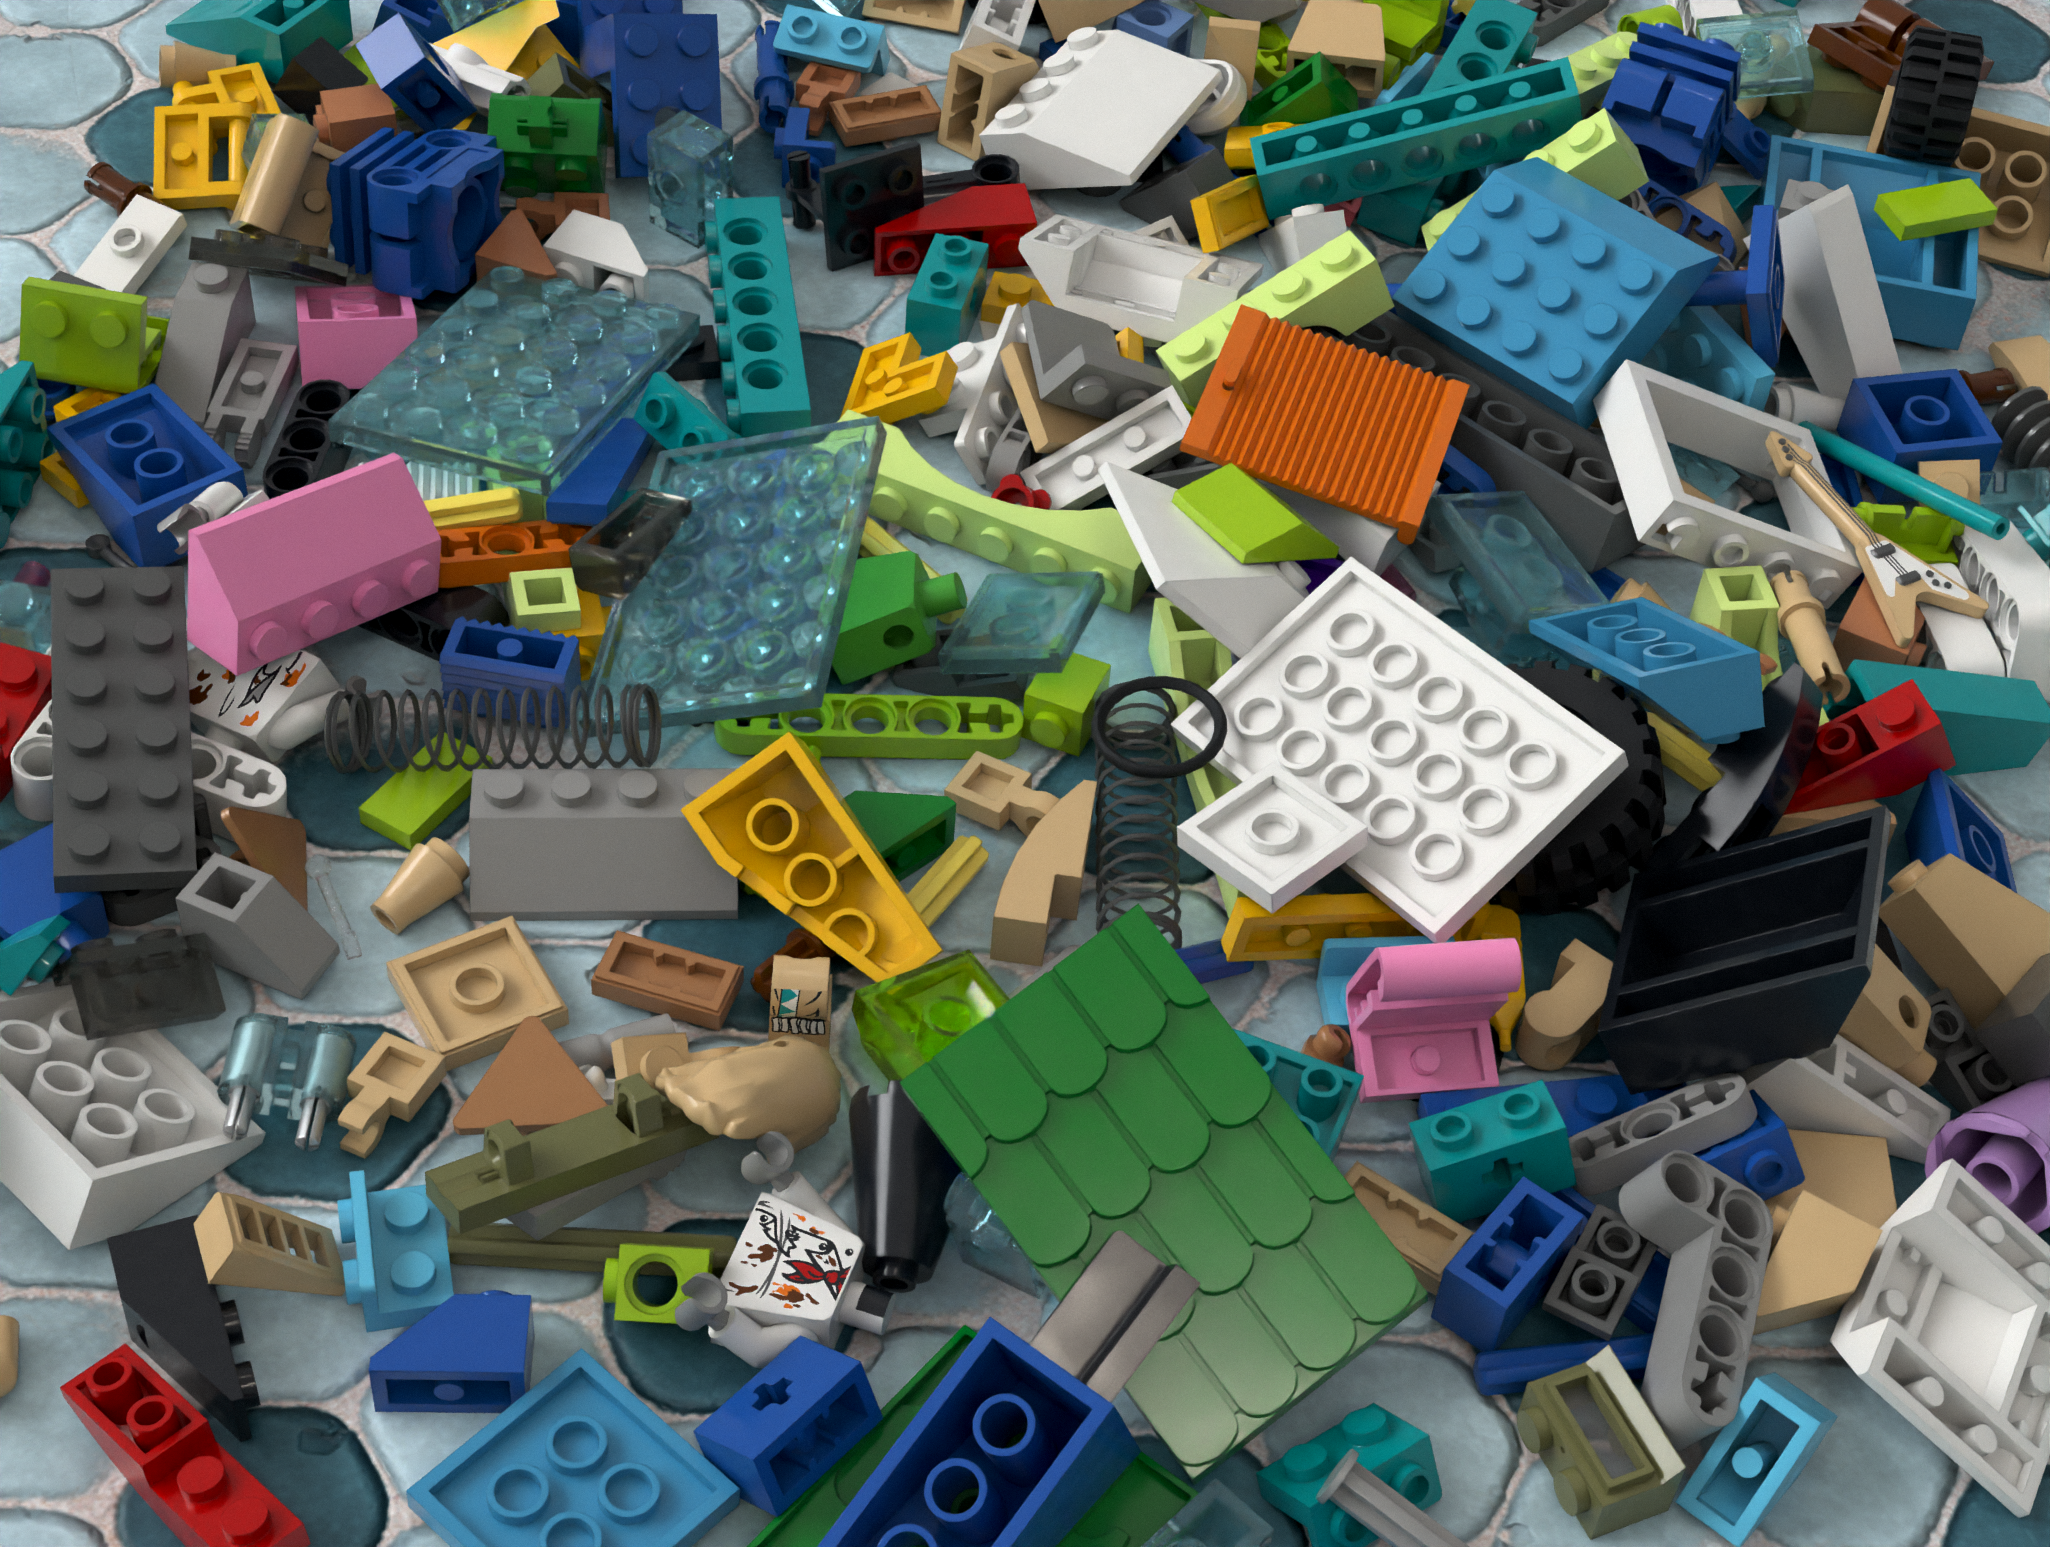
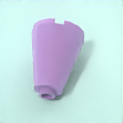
M2050 1076L2026 1083L1948 1121L1927 1147L1924 1168L1926 1178L1943 1162L1953 1158L2036 1234L2049 1228Z

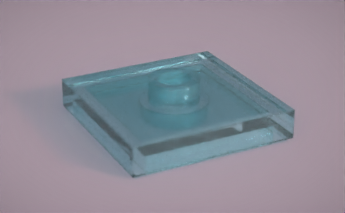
M1797 9L1700 18L1696 20L1695 33L1698 40L1705 41L1708 38L1719 39L1733 46L1735 51L1742 53L1740 94L1738 99L1813 92L1815 78Z

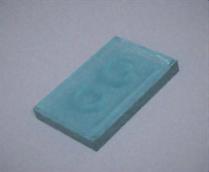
M1523 490L1432 495L1425 510L1426 515L1516 635L1531 634L1529 631V620L1610 604V601Z
M1089 571L988 574L938 654L941 674L1062 673L1105 594L1103 573Z

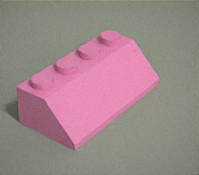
M391 453L188 530L187 640L233 674L239 676L438 592L441 537L403 458L396 453Z

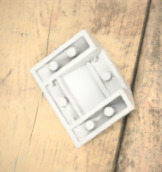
M1058 214L1022 236L1018 247L1055 307L1104 322L1113 330L1122 331L1129 327L1143 337V346L1161 347L1162 342H1170L1181 333L1223 309L1229 303L1239 299L1262 275L1264 264L1215 252L1203 254L1202 249Z
M1107 461L1098 469L1156 590L1240 659L1250 652L1263 637L1309 596L1305 587L1311 583V580L1295 561L1242 564L1172 503L1174 493L1178 489Z
M1952 1158L1943 1162L1879 1228L1883 1230L1855 1292L1844 1304L1830 1342L1859 1378L2014 1515L2021 1518L2029 1515L2050 1456V1245Z

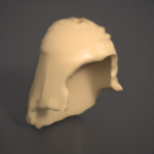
M784 1035L781 1038L763 1042L756 1046L740 1047L731 1053L715 1058L692 1061L682 1066L664 1067L656 1077L655 1088L660 1095L667 1097L671 1103L681 1108L692 1122L703 1126L709 1134L717 1136L724 1134L733 1139H759L770 1131L779 1132L791 1142L795 1154L821 1140L829 1133V1126L836 1122L837 1114L840 1111V1080L842 1074L837 1069L829 1051L820 1047L818 1043L808 1041L800 1036Z

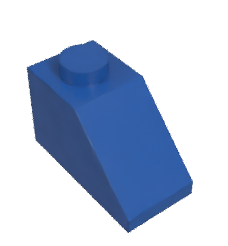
M489 1290L480 1294H454L370 1357L369 1377L375 1412L502 1413L530 1390L535 1339L531 1295H512L500 1290Z

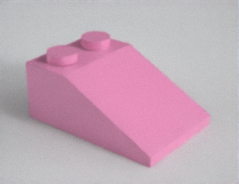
M373 284L295 287L302 386L316 380H334L345 385L348 391L349 389L373 388V394L379 396L403 395L408 392V387L420 386L417 317L412 297L386 293L376 289Z

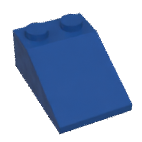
M155 383L46 427L49 439L110 535L138 567H165L178 559L188 556V550L181 555L177 554L174 551L179 547L176 537L168 529L159 533L157 525L184 504H189L209 486L217 482H230L241 491L243 497L248 495L243 468Z

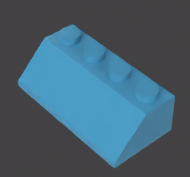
M1639 597L1529 620L1530 633L1570 664L1592 669L1593 680L1597 682L1602 676L1611 678L1624 687L1625 698L1632 697L1637 699L1645 711L1663 717L1670 721L1674 727L1683 728L1700 737V740L1704 743H1731L1740 738V732L1765 727L1760 651L1650 600Z

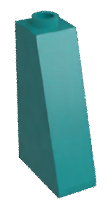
M1854 659L1845 671L1851 684L1847 697L1835 703L1830 693L1827 696L1828 705H1823L1829 721L1913 679L1941 721L1956 765L1944 771L1947 776L2027 767L2050 737V707L2036 683L2032 680Z

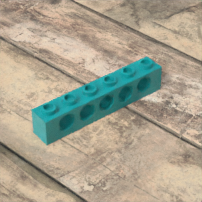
M1476 0L1421 94L1521 69L1518 67L1519 63L1528 65L1539 41V36L1532 34L1538 13L1507 0ZM1464 171L1363 196L1357 224L1415 247L1423 233L1421 226L1432 220L1437 213L1444 209L1445 201L1441 199L1444 194L1453 197Z
M1565 57L1249 139L1269 220L1281 216L1291 215V210L1297 207L1312 204L1327 206L1526 156L1565 134L1583 119L1579 92L1569 59Z
M779 196L714 199V221H704L706 254H716L708 256L710 289L720 288V290H713L714 323H725V325L717 326L720 360L729 359V362L721 363L723 396H734V399H726L727 427L739 434L745 440V446L756 456H775L787 450H790L794 455L810 454L811 406Z

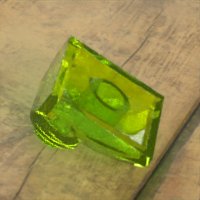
M968 949L855 990L851 1010L864 1050L887 1080L893 1081L903 1080L925 1062L928 1063L933 1059V1056L984 1018L992 1015L996 1009L1010 999Z

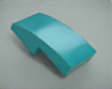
M59 914L36 922L0 942V991L3 990L11 996L29 977L40 984L66 950L56 942L71 922Z

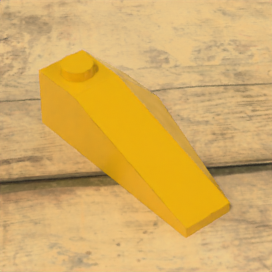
M790 731L681 809V812L719 866L744 882L768 900L770 904L791 917L886 990H891L944 952L837 787L806 743Z

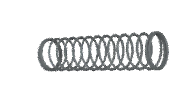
M1127 682L1115 684L1102 692L1095 702V710L1107 694ZM1147 689L1143 691L1156 694L1164 700L1169 709L1168 712L1160 706L1148 703H1130L1114 708L1108 713L1106 721L1117 712L1129 708L1146 707L1157 710L1166 716L1161 725L1149 721H1130L1111 727L1105 721V734L1108 742L1114 744L1112 746L1114 750L1124 748L1141 751L1159 747L1167 752L1158 760L1139 757L1129 758L1131 761L1149 762L1143 764L1150 766H1168L1164 761L1170 758V765L1176 764L1177 759L1174 755L1176 740L1173 736L1175 732L1171 726L1175 717V704L1171 695L1164 689ZM1146 725L1154 727L1152 730L1140 733L1120 731V729L1129 726ZM1162 733L1166 734V736L1158 742L1149 740L1156 738ZM1112 737L1123 740L1124 742L1116 741ZM1168 740L1170 741L1169 748L1164 745ZM1130 744H1150V745L1134 746V745H1130ZM1096 748L1095 778L1097 786L1095 796L1097 800L1095 814L1097 819L1095 833L1097 839L1095 851L1098 856L1096 859V872L1098 875L1096 879V892L1098 894L1096 901V911L1098 913L1096 922L1097 934L1103 929L1110 927L1115 920L1127 912L1114 906L1118 902L1129 898H1158L1169 903L1168 907L1158 912L1147 911L1146 914L1155 925L1164 928L1160 930L1162 934L1167 932L1172 934L1174 941L1170 945L1173 949L1182 948V930L1178 925L1182 912L1178 906L1181 891L1177 885L1180 878V871L1177 867L1180 852L1176 847L1178 844L1176 826L1179 815L1175 809L1178 795L1174 790L1177 785V777L1171 778L1170 784L1165 782V779H1150L1139 776H1131L1125 779L1119 778L1111 773L1117 767L1112 765L1106 768L1104 765L1106 759ZM1107 776L1116 781L1108 787L1104 783ZM1159 783L1167 788L1165 793L1158 797L1151 795L1121 797L1111 791L1121 784L1141 787ZM1107 794L1117 799L1108 806L1104 801ZM1171 795V804L1167 802L1164 798ZM1160 802L1167 807L1165 812L1157 816L1148 813L1123 816L1112 810L1121 803L1143 805ZM1109 813L1118 819L1107 824L1104 818ZM1170 813L1172 814L1171 822L1164 818ZM1124 821L1134 823L1160 821L1168 826L1165 831L1157 835L1152 833L1124 835L1113 829L1114 826ZM1109 832L1119 838L1107 843L1104 837ZM1170 832L1173 834L1172 842L1164 837ZM1125 840L1137 842L1161 840L1168 845L1165 850L1157 854L1151 852L1125 854L1113 848V846ZM1108 851L1120 856L1110 863L1105 859ZM1172 851V861L1163 855L1168 854ZM1127 859L1139 861L1159 859L1169 865L1166 869L1157 873H1125L1113 867L1120 861ZM1108 870L1121 875L1111 882L1106 880L1105 877ZM1173 870V880L1166 877L1164 874ZM1129 878L1139 880L1157 878L1169 884L1167 888L1155 893L1150 891L1128 893L1114 887L1118 882ZM1110 889L1122 896L1110 902L1106 899L1105 895ZM1173 889L1174 898L1172 900L1163 894ZM1109 909L1122 914L1110 921L1105 916ZM1173 909L1175 911L1174 920L1163 914Z
M628 683L625 685L620 698V723L627 752L623 760L620 762L614 761L609 754L613 736L614 706L609 688L602 684L597 691L595 699L596 732L602 753L599 760L589 762L584 754L590 722L589 703L585 689L577 685L572 692L570 700L571 733L577 755L571 763L564 762L559 753L564 739L565 706L560 689L553 685L547 693L545 702L546 733L553 755L547 763H540L536 759L535 753L540 738L541 708L536 690L528 686L522 694L520 705L521 732L528 757L525 762L518 764L510 756L516 737V704L511 690L503 687L497 697L495 719L497 736L504 757L500 763L491 764L487 760L486 755L492 737V706L487 691L479 687L473 695L471 704L472 735L479 759L475 764L470 765L462 760L468 737V707L463 692L455 688L449 695L446 712L447 733L455 759L450 765H442L437 758L440 754L444 738V708L439 693L431 688L425 695L422 705L423 737L431 760L425 766L417 765L413 760L420 739L421 717L418 699L412 690L407 689L400 697L398 715L396 714L394 700L386 690H382L376 697L373 712L370 700L363 691L358 690L355 695L350 691H338L330 699L326 709L324 740L330 763L338 773L353 774L362 766L370 773H378L386 765L393 772L401 773L409 766V763L418 772H426L434 764L441 771L449 772L458 763L467 771L477 769L482 763L489 769H500L507 762L514 769H524L531 761L539 769H548L556 760L565 769H572L580 760L588 768L596 769L605 759L614 768H621L630 758L638 767L650 768L657 760L660 750L661 713L657 694L650 684L638 683L634 688ZM603 691L606 695L608 713L606 740L604 739L601 720ZM628 691H629L630 696H629V699H628L627 711H626V700H627V694H628ZM554 692L557 696L559 707V728L556 744L551 720ZM578 692H580L583 705V730L581 743L579 740L576 720V702ZM505 693L509 700L511 718L507 747L502 726V703ZM529 693H531L535 712L532 746L528 735L526 718ZM456 694L459 696L463 723L459 750L457 749L452 720L453 703ZM480 694H482L485 701L487 722L483 749L477 723V706ZM643 694L649 717V739L645 758L639 736V709ZM431 695H434L436 699L439 722L437 743L434 751L428 726V707ZM383 696L388 700L391 716L390 741L386 753L383 748L379 725L380 705ZM407 696H410L412 700L415 720L414 738L410 752L405 738L403 721L404 705ZM359 697H362L366 708L367 734L364 713L358 700ZM344 698L349 704V731L353 746L352 755L347 766L342 762L337 744V716L340 704ZM397 723L402 751L407 759L402 766H394L389 762L396 741ZM373 728L377 749L383 760L377 767L369 766L365 762L372 743Z

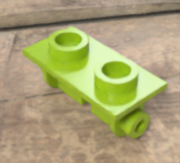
M1860 502L1857 507H1851L1875 533L1885 536L1927 564L1952 563L1955 566L1958 565L1959 561L1951 540L1953 536H1961L1963 534L1964 524L1930 507L1915 506L1909 519H1904L1906 511L1904 506Z

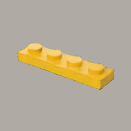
M1320 893L1316 895H1298L1274 913H1270L1249 897H1237L1222 936L1221 944L1224 953H1226L1227 962L1314 959L1321 957L1323 942L1328 938L1425 935L1372 893ZM1489 901L1453 935L1455 942L1478 940L1492 910Z

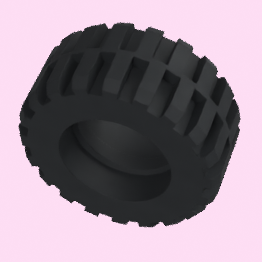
M1535 661L1534 668L1518 669L1517 663L1506 665L1507 668L1588 724L1626 753L1629 766L1489 900L1490 905L1494 899L1500 900L1502 907L1511 909L1516 914L1521 915L1525 914L1526 907H1540L1542 915L1561 914L1560 906L1577 902L1579 909L1599 902L1597 893L1601 890L1608 888L1611 893H1615L1630 882L1629 867L1632 866L1637 870L1643 868L1653 854L1652 841L1661 837L1665 823L1664 805L1667 803L1660 743L1656 730L1648 725L1647 712L1637 699L1632 697L1625 699L1624 687L1609 677L1602 676L1598 682L1593 680L1592 669L1575 664H1570L1568 670L1556 669L1555 661Z

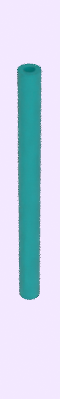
M1808 421L1798 424L1811 431L1819 453L1995 540H2001L2007 535L2010 529V521L2007 518Z

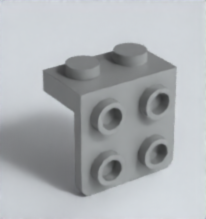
M1031 300L1022 307L1021 314L1042 401L1110 421L1171 386L1167 370L1120 356L1114 331L1108 324L1036 300Z

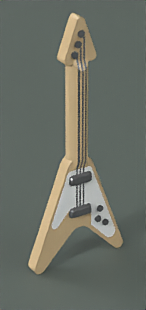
M1775 431L1769 433L1765 445L1778 474L1781 477L1790 476L1855 546L1856 556L1898 647L1907 648L1914 636L1916 602H1926L1977 619L1983 618L1989 608L1987 601L1885 536L1875 533L1810 464L1813 456L1809 452Z

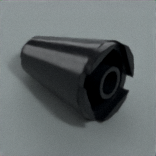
M901 1080L888 1081L887 1093L868 1097L870 1085L860 1088L851 1098L849 1109L857 1232L858 1236L865 1243L862 1258L863 1272L873 1277L872 1282L878 1288L890 1292L905 1293L915 1290L916 1284L925 1283L932 1278L971 1182L903 1092L899 1083Z

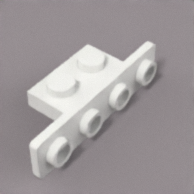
M1019 303L1007 306L995 338L976 343L962 342L947 350L958 366L948 402L931 414L921 413L918 420L929 438L958 431L954 441L955 449L979 486L986 484V473L992 451L1019 407L999 353L1011 342L1028 343L1021 314L1022 307Z

